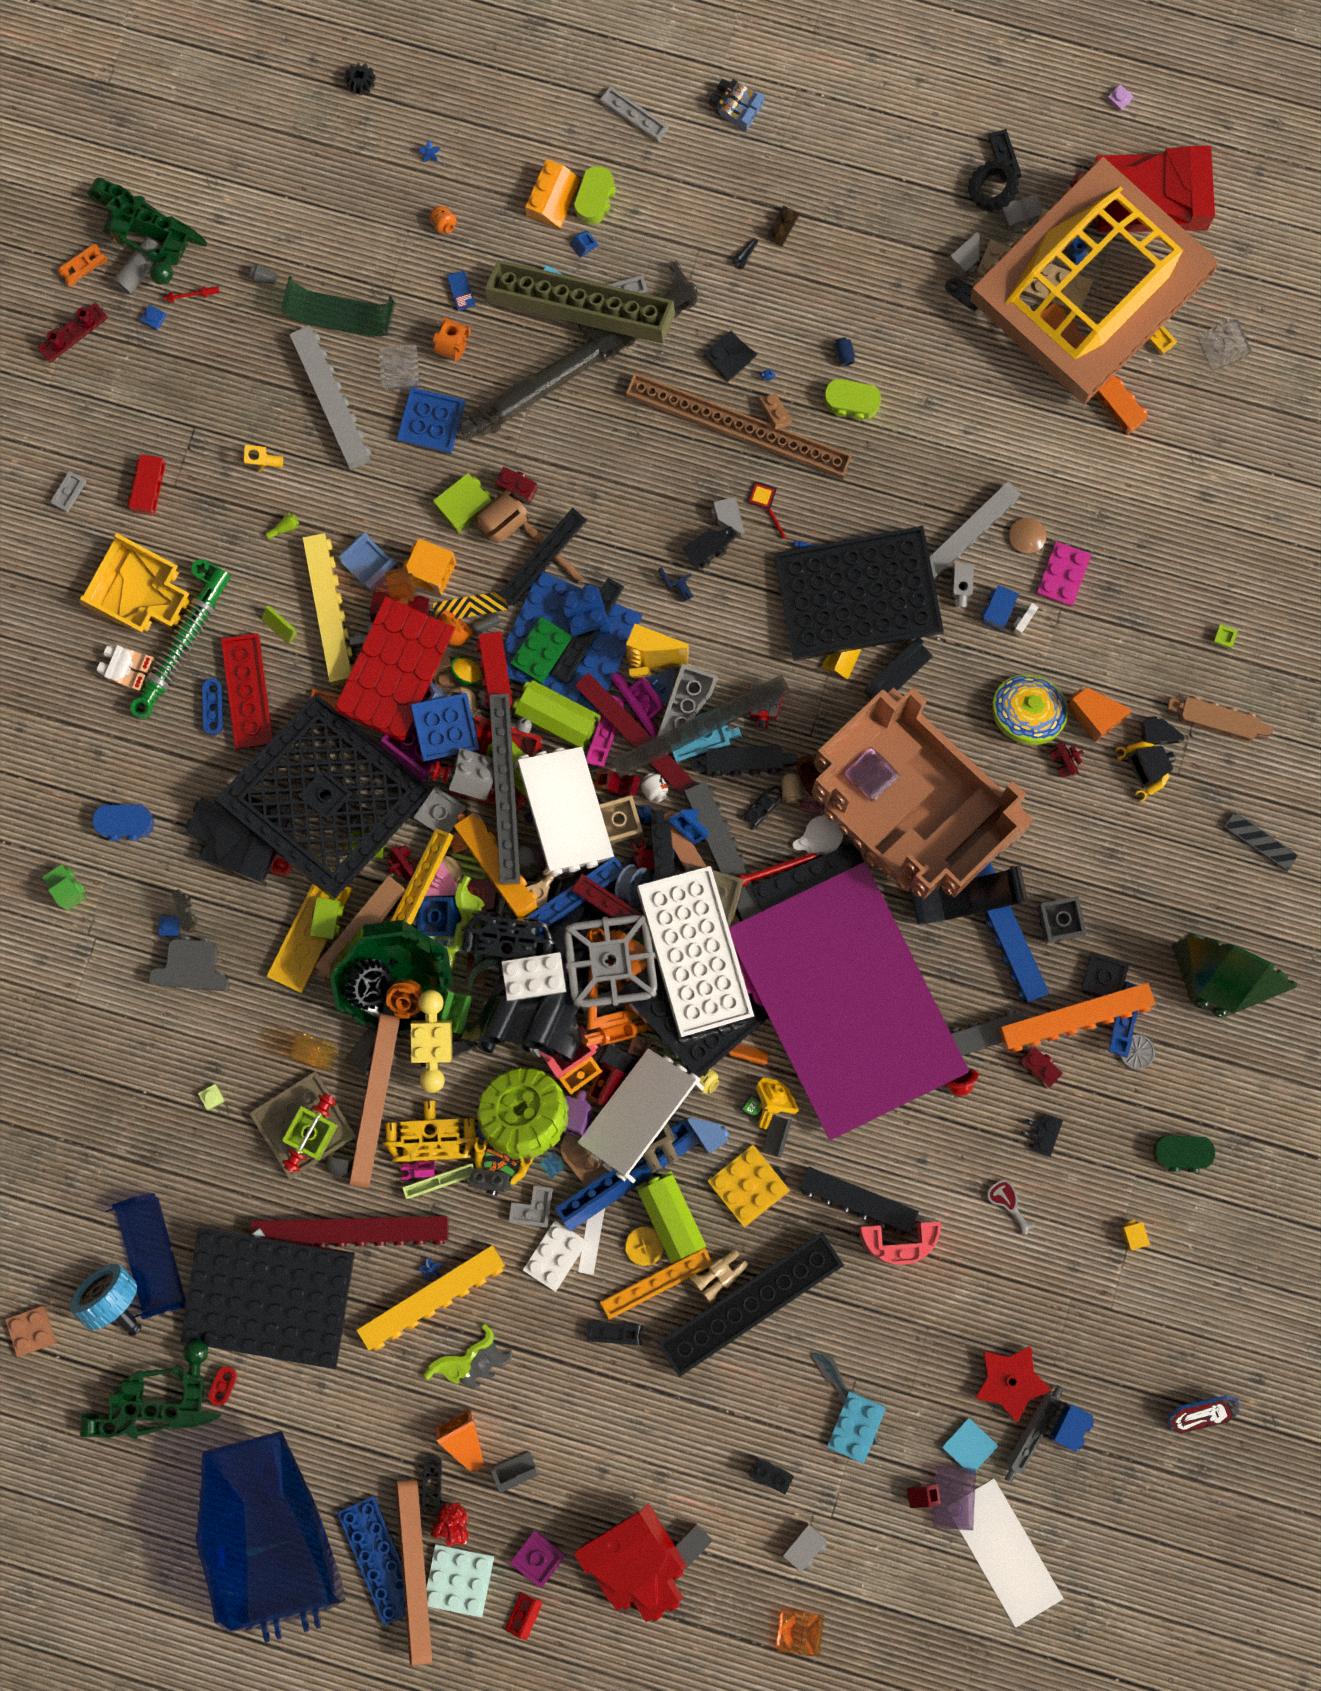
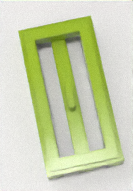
M452 853V858L455 860L460 859L478 864L475 858ZM458 862L462 868L483 873L482 876L462 871L463 876L466 875L477 880L486 879L487 875L482 868Z

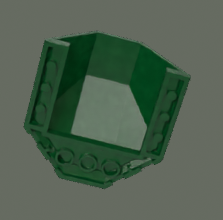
M1188 933L1172 944L1189 1000L1194 1002V1006L1197 1008L1211 1010V1014L1216 1017H1227L1297 988V983L1293 980H1288V976L1279 969L1277 971L1274 970V964L1233 944L1219 945L1218 940L1207 937L1202 939L1192 933Z

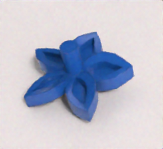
M428 140L426 147L418 148L424 154L423 162L428 161L429 158L437 161L435 153L440 150V147H433L430 140Z
M428 1257L426 1266H421L418 1269L425 1273V1281L429 1280L431 1276L440 1278L437 1269L440 1268L441 1263L433 1264L432 1260Z

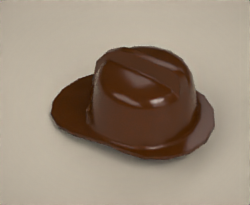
M816 753L811 756L800 757L796 765L803 787L810 795L813 794L811 791L815 780L822 774L815 768Z

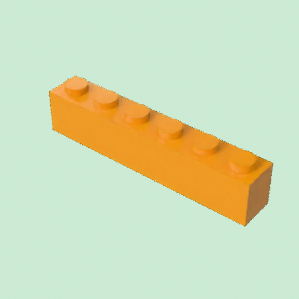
M474 813L455 824L454 827L457 834L514 915L524 917L538 908L536 904L538 898L532 889L528 891L525 887L527 883L522 875H520V884H500L499 849L494 843L496 839L491 832L487 833L484 829L486 825L481 817L476 818Z

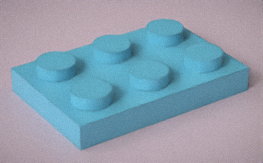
M849 1391L827 1448L864 1464L887 1407Z

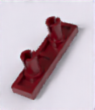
M96 302L87 309L79 308L76 312L77 317L59 331L52 330L47 333L48 339L37 348L49 363L53 362L108 319Z

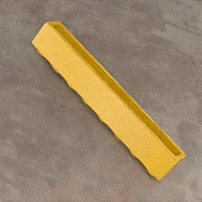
M494 1245L357 1329V1332L368 1351L374 1349L376 1352L385 1346L384 1342L389 1338L393 1341L402 1335L401 1331L405 1328L411 1330L419 1325L418 1320L425 1317L427 1320L435 1315V1310L440 1306L443 1309L453 1303L452 1299L456 1296L462 1298L470 1293L468 1289L475 1285L478 1288L487 1282L485 1278L492 1275L495 1277L502 1273V1268L506 1265Z

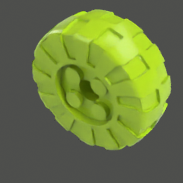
M534 1068L509 1070L508 1073L499 1075L491 1081L489 1087L483 1091L479 1099V1110H477L478 1123L482 1134L496 1151L501 1154L505 1153L510 1158H533L542 1155L544 1151L553 1148L559 1142L560 1136L567 1128L569 1120L567 1111L569 1109L565 1095L552 1077L547 1076L543 1071Z

